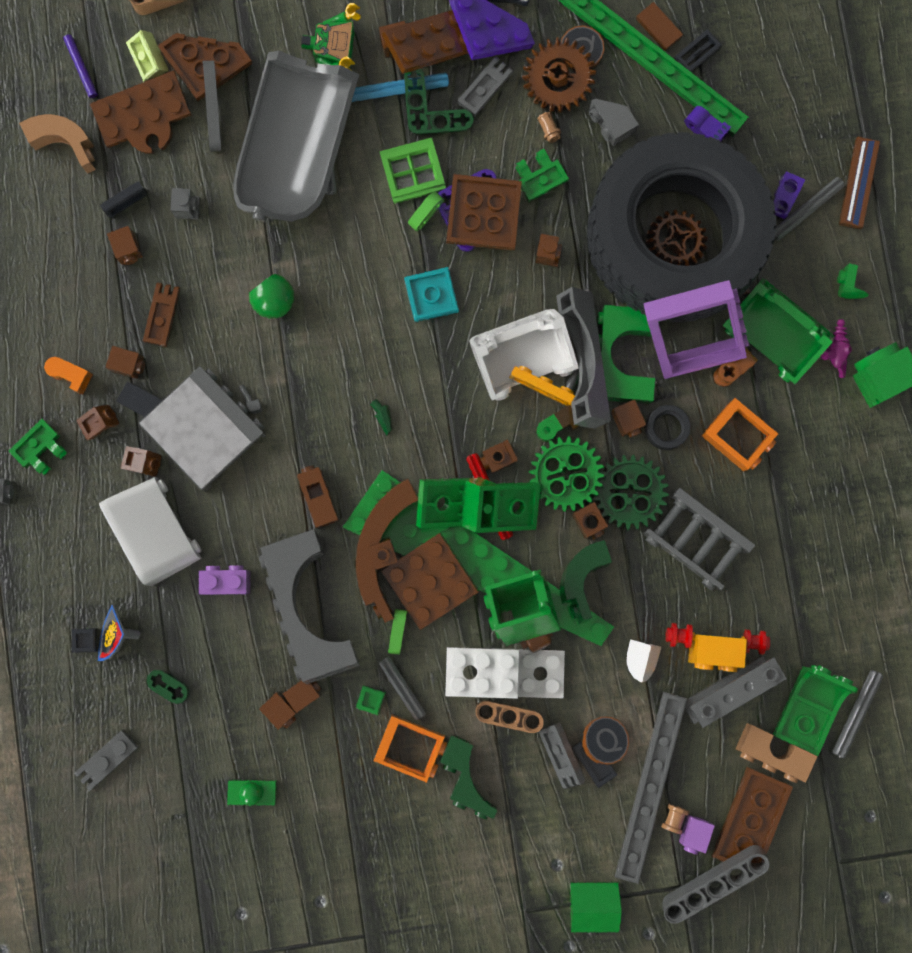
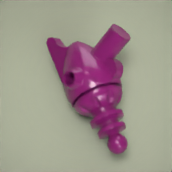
M840 319L837 321L838 327H835L836 331L833 332V335H835L833 342L824 351L821 358L823 360H830L832 365L838 369L839 377L845 378L847 358L852 352V347L850 346V341L845 337L847 335V332H845L847 328L843 327L845 321Z

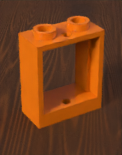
M734 398L702 434V437L742 471H746L749 468L753 470L761 462L762 459L759 456L764 450L769 452L776 444L774 438L778 433ZM736 411L767 436L747 460L716 435Z
M392 714L374 761L427 783L429 777L434 778L438 765L435 764L437 755L442 756L446 748L447 742L443 741L445 735ZM398 724L436 739L424 772L386 757Z

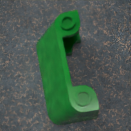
M764 278L760 280L740 304L743 314L741 319H743L746 329L744 334H746L748 342L778 366L780 371L778 375L787 383L792 381L796 384L833 342L834 335ZM729 317L723 326L726 328L725 332L734 338Z

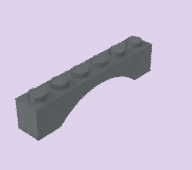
M571 287L557 295L559 314L564 318L579 361V384L576 395L571 402L574 425L595 429L610 422L611 417L593 294L590 291Z

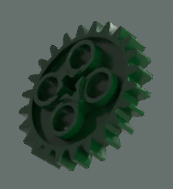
M623 455L622 462L620 463L614 458V466L606 463L608 471H599V473L605 475V478L598 481L604 486L596 487L595 490L600 495L594 497L593 500L601 502L597 507L599 510H605L602 513L603 518L608 515L610 516L609 524H612L615 520L618 521L617 528H620L623 523L626 524L627 530L630 529L631 524H634L637 530H639V523H643L648 527L647 520L650 518L656 522L654 514L662 515L663 512L659 507L667 506V503L662 498L669 497L668 493L663 492V489L668 488V484H661V481L666 476L657 475L660 467L652 469V460L647 465L644 464L643 456L639 462L636 461L635 455H632L630 461H627L626 456ZM619 474L627 478L626 483L622 486H617L613 482L615 476ZM641 476H646L650 480V484L645 488L637 485V479ZM629 487H633L635 492H651L652 495L633 494L632 498H628L626 493H610V490L628 491ZM616 497L624 499L625 505L623 508H613V499ZM639 499L646 500L649 504L648 508L644 511L637 510L635 507L636 501Z

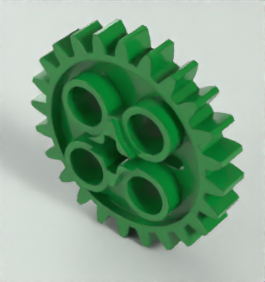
M570 436L567 437L566 442H563L562 438L558 437V444L549 440L550 448L542 445L541 448L544 453H535L539 458L538 462L531 461V464L536 466V470L529 471V473L535 475V478L531 479L530 482L540 484L541 494L539 495V500L547 498L545 505L549 506L554 503V510H558L560 505H562L563 512H567L568 506H571L572 510L576 511L577 504L584 508L585 500L593 503L591 495H600L595 489L596 487L604 486L598 481L605 478L604 474L599 473V470L604 469L605 466L597 464L602 457L593 456L596 449L592 448L588 451V442L581 446L580 438H577L572 443ZM579 454L582 457V462L579 466L574 467L571 465V458ZM553 459L559 461V468L556 471H550L548 468L549 462ZM587 468L585 473L569 475V480L565 477H558L552 480L547 479L551 475L564 474L565 469L574 472ZM579 477L586 478L587 484L583 489H577L575 486V482ZM556 482H562L564 485V489L560 494L553 492V485Z

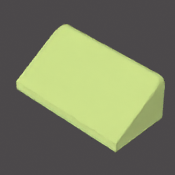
M140 30L126 42L144 82L169 71L151 32Z

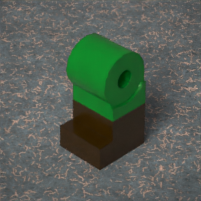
M568 405L540 422L536 434L541 441L549 442V440H553L556 434L565 428L570 427L574 431L581 426L574 425L572 408Z

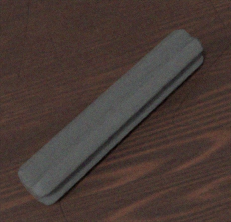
M386 657L380 661V667L413 718L419 720L424 717L426 712L391 658Z

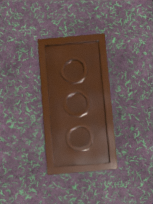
M453 10L384 30L382 33V37L402 74L469 54Z
M747 767L711 856L724 862L752 845L762 847L767 854L793 787ZM754 857L751 862L759 863L762 857Z

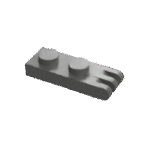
M495 57L458 99V104L465 110L470 111L474 117L514 72V70L509 68L503 74L502 72L507 66L504 62L496 68L500 61L498 57Z
M561 723L542 728L539 731L540 737L562 787L567 789L584 784L585 778Z
M121 730L74 774L78 777L85 771L87 774L80 781L82 784H85L91 778L93 782L86 787L88 791H91L139 747L124 730Z

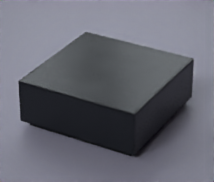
M97 628L71 629L72 653L97 652Z

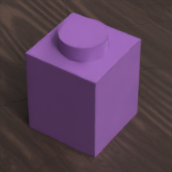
M688 814L679 842L685 846L684 850L698 855L699 851L706 853L715 825Z

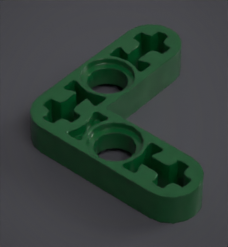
M421 68L414 71L418 76H421V78L417 79V88L422 87V90L408 91V88H413L412 80L408 79V76H411L413 71L404 74L407 120L409 130L412 133L422 135L462 132L471 128L473 116L468 110L427 112L425 76ZM414 94L420 95L423 99V103L419 107H414L410 104V97ZM424 110V114L419 113L420 121L424 122L425 125H422L420 130H416V126L411 124L415 122V113L410 115V111L418 112ZM453 114V119H459L461 114H464L465 118H469V121L466 122L465 126H461L460 122L453 123L455 128H450L451 119L449 115ZM437 116H444L446 118L447 125L444 128H437L435 126L434 119Z

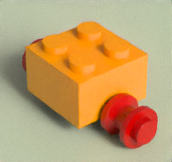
M672 623L671 628L667 627L666 642H670V647H675L677 643H684L685 647L689 648L688 662L694 663L695 668L713 670L715 665L718 666V670L737 672L738 668H745L746 653H749L750 649H757L759 655H764L765 651L770 648V637L766 636L765 631H760L758 635H752L750 630L745 629L741 638L695 635L692 625L687 624L685 629H680L676 623Z

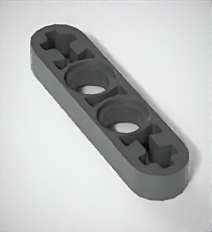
M213 60L203 61L209 147L210 152L221 151L215 63Z

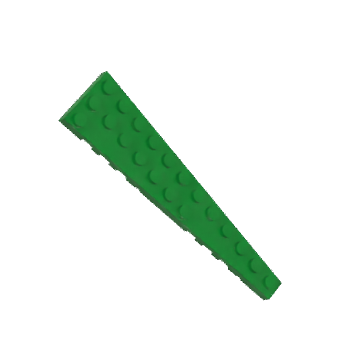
M382 470L343 528L360 535L369 514L378 501L400 482ZM418 501L404 508L392 519L379 542L381 543V540L390 537L394 551L405 556L441 532L478 590L486 593L485 586L532 572L487 540L463 526L417 527ZM547 582L551 590L560 628L602 646L614 626L590 611L592 618L588 622L578 624L577 619H574L571 614L570 606L572 603L562 605L560 590Z

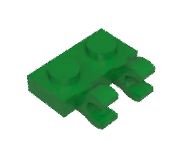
M545 149L536 152L535 158L542 168L533 173L525 160L516 163L517 166L515 168L520 177H522L519 180L522 181L521 190L528 203L564 184L569 179L558 159L551 162Z
M41 419L8 451L24 468L32 465L38 473H42L44 476L51 470L39 458L46 449H49L60 459L68 453L56 442L60 435L44 419Z

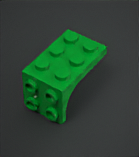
M815 665L802 667L773 735L815 756H819L841 704L849 694L857 693L858 688L852 686L854 682L843 676H831L832 671L824 667Z

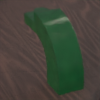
M605 540L593 543L578 552L566 566L561 578L560 596L562 605L572 603L570 606L571 614L574 619H577L578 624L588 622L592 618L584 594V581L587 574L606 568L612 563Z

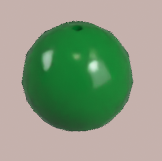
M275 273L249 292V302L253 310L260 316L268 319L280 318L287 314L295 300L291 283L285 277Z

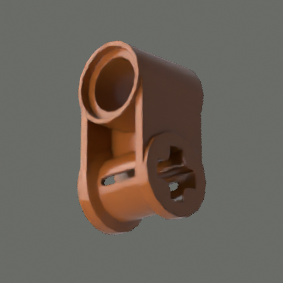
M745 347L747 358L719 366L713 375L715 383L722 387L729 386L740 375L749 370L758 359ZM726 371L729 373L727 377L724 376Z

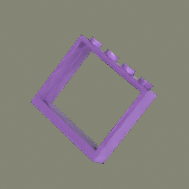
M729 280L643 303L664 379L747 358L745 347L749 346L747 336L744 334L746 329L744 321L741 319L743 314L740 304L736 305L740 303L737 288L732 290ZM727 303L734 338L668 355L659 321Z

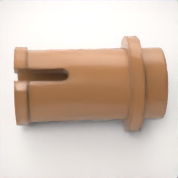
M545 112L541 114L537 120L544 131V139L548 140L549 143L558 141L561 138V130L556 127L551 113Z

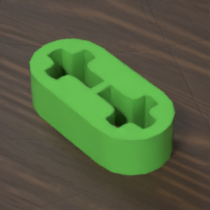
M436 191L432 192L412 215L408 224L415 231L422 229L441 206L444 199Z
M395 609L388 653L400 655L407 615L406 610Z

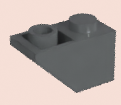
M599 99L591 101L589 108L590 117L595 123L598 122L602 128V136L606 141H610L612 146L636 133L639 124L627 106Z

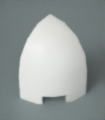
M630 640L627 652V666L635 679L645 682L651 677L659 659L660 646Z

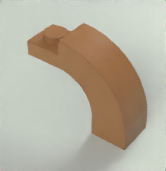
M44 114L31 117L19 123L29 144L35 150L51 143H65L73 148L80 165L87 174L96 170L92 163L95 161V158L90 151V148L94 147L84 131L73 121L58 115Z

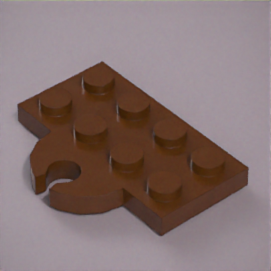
M174 71L90 103L106 147L110 148L129 140L134 148L146 154H154V150L148 145V140L151 136H158V146L163 151L172 138L171 123L192 115Z

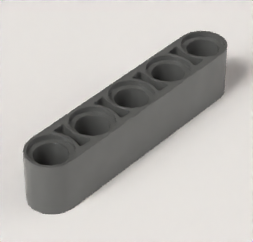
M758 845L749 846L667 894L662 901L665 919L672 924L680 923L766 873L769 869V860L765 850ZM754 857H762L759 863L751 862ZM734 869L742 870L739 875L730 874ZM714 881L721 882L718 887L709 886ZM693 893L700 894V897L697 899L689 898ZM673 905L680 907L677 911L668 910Z

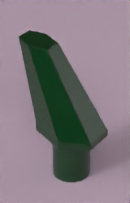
M375 399L370 406L377 412L375 417L386 436H388L393 430L389 406H383Z

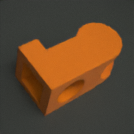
M59 357L49 358L44 366L49 376L57 380L64 379L71 382L69 388L82 395L93 376L89 371Z

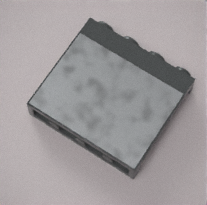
M199 366L138 424L199 489L206 493L212 487L211 483L261 436L264 438L266 435L262 432L265 427L256 418L251 420L246 415L249 410L240 401L236 404L231 399L234 394L225 385L220 387L215 382L218 379L209 368L204 371Z

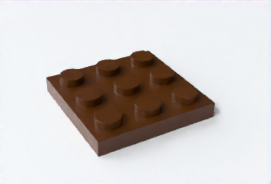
M453 174L446 243L515 251L522 181Z
M441 532L400 558L397 563L391 564L382 570L383 575L420 630L479 592Z

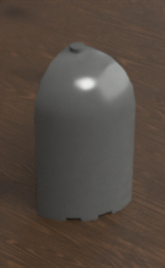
M281 51L268 52L233 183L234 199L239 209L253 214V219L266 222L267 218L292 222L309 216L320 206L329 185L358 81V73L341 65L318 63L317 68L306 65L307 60L296 58Z

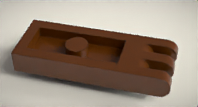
M157 282L143 342L167 347L179 299L180 287L175 286L173 294H170L171 285L166 284L162 293L163 284Z

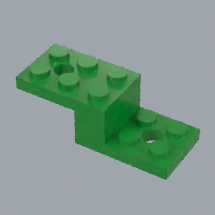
M483 478L420 479L416 526L419 528L463 526L475 533L536 530L540 484L536 482L496 484ZM444 497L445 504L442 508L438 509L437 502L440 498ZM519 501V509L513 512V505Z

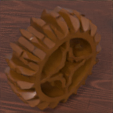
M677 209L672 212V216L668 211L663 214L664 218L660 215L657 216L656 222L650 224L652 230H648L646 233L649 239L645 241V244L651 246L648 249L655 253V256L668 263L680 266L696 265L698 263L697 259H702L704 256L702 252L707 249L704 243L707 242L708 237L703 235L706 232V228H699L702 223L701 220L694 222V214L688 218L686 217V210L679 215ZM678 226H682L686 228L688 231H682L678 228ZM667 227L668 238L660 243L659 233L663 228ZM675 237L676 240H680V244L677 241L673 242V238ZM690 239H693V251L686 255L685 250L687 248L685 244ZM665 251H673L676 256H672Z

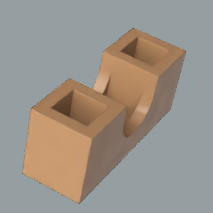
M747 723L736 746V750L742 752L740 757L752 763L757 759L763 762V768L773 773L778 769L785 773L784 778L796 784L798 780L806 783L817 756L789 744L785 754L780 757H774L770 751V743L774 735Z

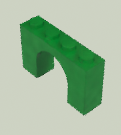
M605 305L602 312H598L597 325L601 326L600 334L598 335L608 401L628 403L635 400L638 404H651L654 401L655 378L626 375L615 367L611 359V347L618 338L626 335L652 337L647 317L641 314V311H635L630 307Z

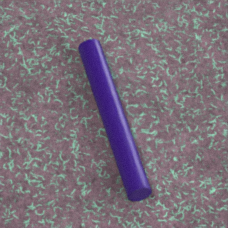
M70 34L65 35L63 39L89 98H95L98 94L74 39Z

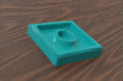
M448 267L404 277L414 322L459 312Z

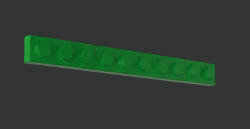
M558 0L693 107L701 106L721 123L725 122L731 126L728 134L732 137L747 121V115L599 0Z

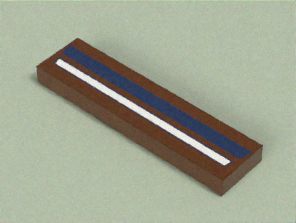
M862 137L855 139L839 225L860 230L863 228L880 141Z

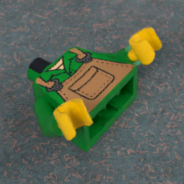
M350 3L344 12L323 21V23H318L315 36L302 35V49L313 50L314 60L317 64L341 65L351 70V65H355V62L351 60L355 34L354 24L351 20H360L361 15L356 13V10H359L360 7Z

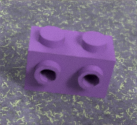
M206 566V571H199V595L251 594V571L243 570V566H229V570H220V566Z

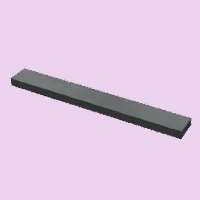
M663 691L617 864L615 878L639 884L686 706V697Z

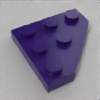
M449 0L471 60L530 49L534 46L535 43L527 23L487 0Z

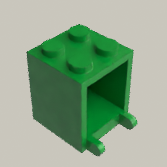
M541 570L485 586L487 595L484 596V602L487 610L490 609L492 617H489L490 627L492 631H495L498 640L502 639L506 646L561 630L551 590ZM512 610L514 620L505 622L503 613Z

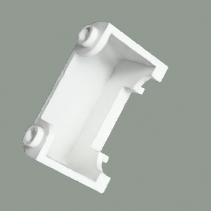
M555 309L541 311L476 335L469 340L492 400L506 399L512 391L511 387L520 384L509 378L515 366L518 368L524 366L530 369L532 375L536 377L551 372L564 377L571 375L573 370L579 369L564 318Z
M156 477L99 503L105 518L136 575L144 585L154 586L200 560L201 556L199 553L202 552L195 539L191 541L186 536L166 500L165 492L168 491L166 484L162 479L158 480Z

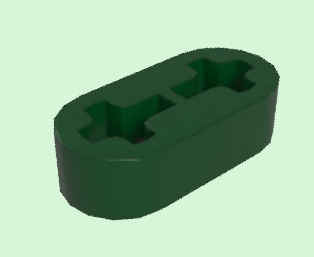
M154 670L147 677L148 687L174 704L185 702L190 695L189 687L184 682L164 670ZM161 674V680L167 684L166 687L162 684L155 686L153 677ZM181 687V693L184 694L183 697L175 699V693L169 688L178 689Z

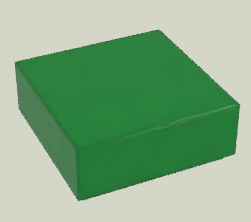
M363 685L356 709L378 715L386 692Z

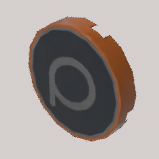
M575 26L563 35L561 44L568 37L570 46L577 40V49L583 45L585 46L583 55L588 52L591 53V57L587 62L594 61L595 65L590 70L599 64L604 53V41L596 30L587 26ZM562 60L566 66H570L575 70L574 66L570 62Z
M599 717L590 721L585 727L582 746L586 755L592 761L610 765L620 761L625 756L629 747V735L625 727L617 719Z

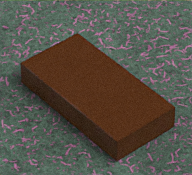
M654 2L636 16V20L664 51H667L683 36L682 32Z

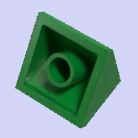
M570 882L571 932H619L622 912L618 882Z

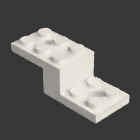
M447 647L445 696L517 699L518 697L563 698L565 651L540 650L532 653L529 649ZM472 665L477 669L475 678L467 679L464 677L463 670L466 666ZM537 667H544L546 669L547 676L544 680H536L533 673Z

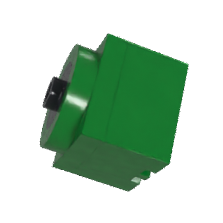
M897 342L883 349L878 346L866 352L868 356L854 364L858 373L853 375V378L870 408L912 387V354L908 347L900 349Z

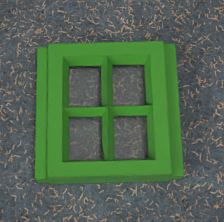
M432 138L380 151L394 204L425 196L434 191L440 192L446 188Z

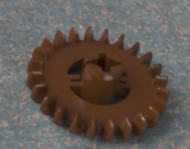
M557 37L554 45L550 39H547L546 48L539 43L540 52L532 49L534 59L526 58L531 66H523L524 71L529 73L522 76L524 81H529V83L524 85V89H532L527 95L529 98L536 96L533 103L536 105L542 102V110L549 105L551 113L555 107H558L559 113H562L564 106H566L568 111H571V104L579 107V99L587 100L584 93H592V89L588 85L596 83L594 79L590 78L597 73L596 70H590L595 65V62H587L591 57V53L588 52L583 55L585 46L583 45L577 49V40L570 46L568 37H566L563 44H561L560 38ZM555 60H566L574 66L576 74L569 73L567 66L562 62L553 63L549 69L546 67ZM559 70H562L563 75H560L559 78H556L555 74H558ZM543 77L550 78L551 83L556 87H563L568 82L573 83V85L562 92H555L544 84Z

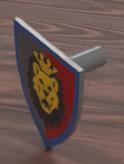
M114 604L111 605L103 624L99 642L98 661H107L120 651L125 638L139 639L140 637L139 630L123 628Z

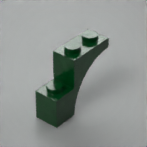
M451 734L440 763L444 764L442 768L449 772L456 773L457 770L460 771L450 795V799L453 800L452 804L463 810L466 807L475 810L474 814L482 819L487 820L488 817L494 819L497 807L482 797L470 775L469 761L473 743Z

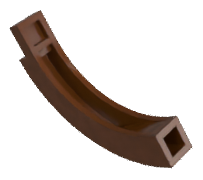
M409 478L398 483L378 501L363 526L357 545L356 574L361 596L366 606L375 602L376 605L373 606V609L378 619L383 618L385 623L394 619V614L379 585L377 571L374 568L368 547L380 542L386 527L399 512L418 501V496Z

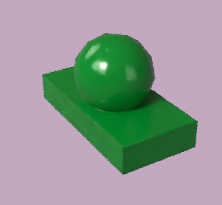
M228 780L227 805H276L277 780Z

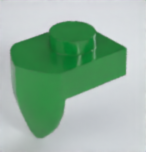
M848 264L843 270L839 271L837 283L840 284L838 290L839 297L860 299L869 296L867 292L854 288L858 265Z

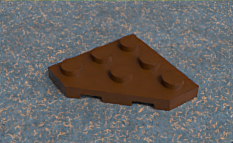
M175 33L158 45L159 50L197 102L206 97L203 61L214 60L216 88H219L253 64L238 42L229 41V43L212 38L199 36L194 38L187 37L185 34Z

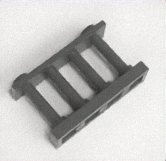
M679 488L671 496L675 500L673 508L654 532L650 529L644 531L643 534L647 536L645 540L655 548L660 546L702 578L703 581L701 583L711 591L714 589L722 590L724 585L718 582L719 578L738 553H750L755 544ZM687 509L693 514V520L672 547L662 539V536L681 511ZM706 524L712 528V534L694 558L690 560L680 552L699 526ZM725 538L731 543L729 545L731 548L709 575L699 566L718 540Z
M760 656L746 664L745 668H739L737 672L727 675L688 698L685 711L693 724L699 722L702 728L787 678L774 657L766 661L763 656Z

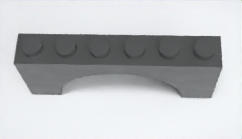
M313 529L261 547L262 555L259 556L262 568H267L269 577H266V582L269 590H274L276 599H273V604L276 612H280L283 621H280V627L283 634L288 635L290 641L287 644V649L290 657H295L297 666H294V671L297 679L308 684L360 666L354 645L350 640L330 642L314 636L307 630L298 613L296 591L300 577L314 560L324 556L315 530Z

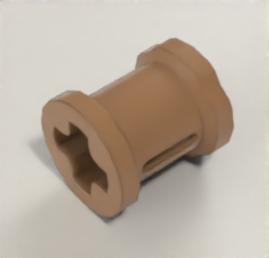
M669 804L667 819L665 823H662L661 827L682 835L681 827L685 815H688L689 811Z

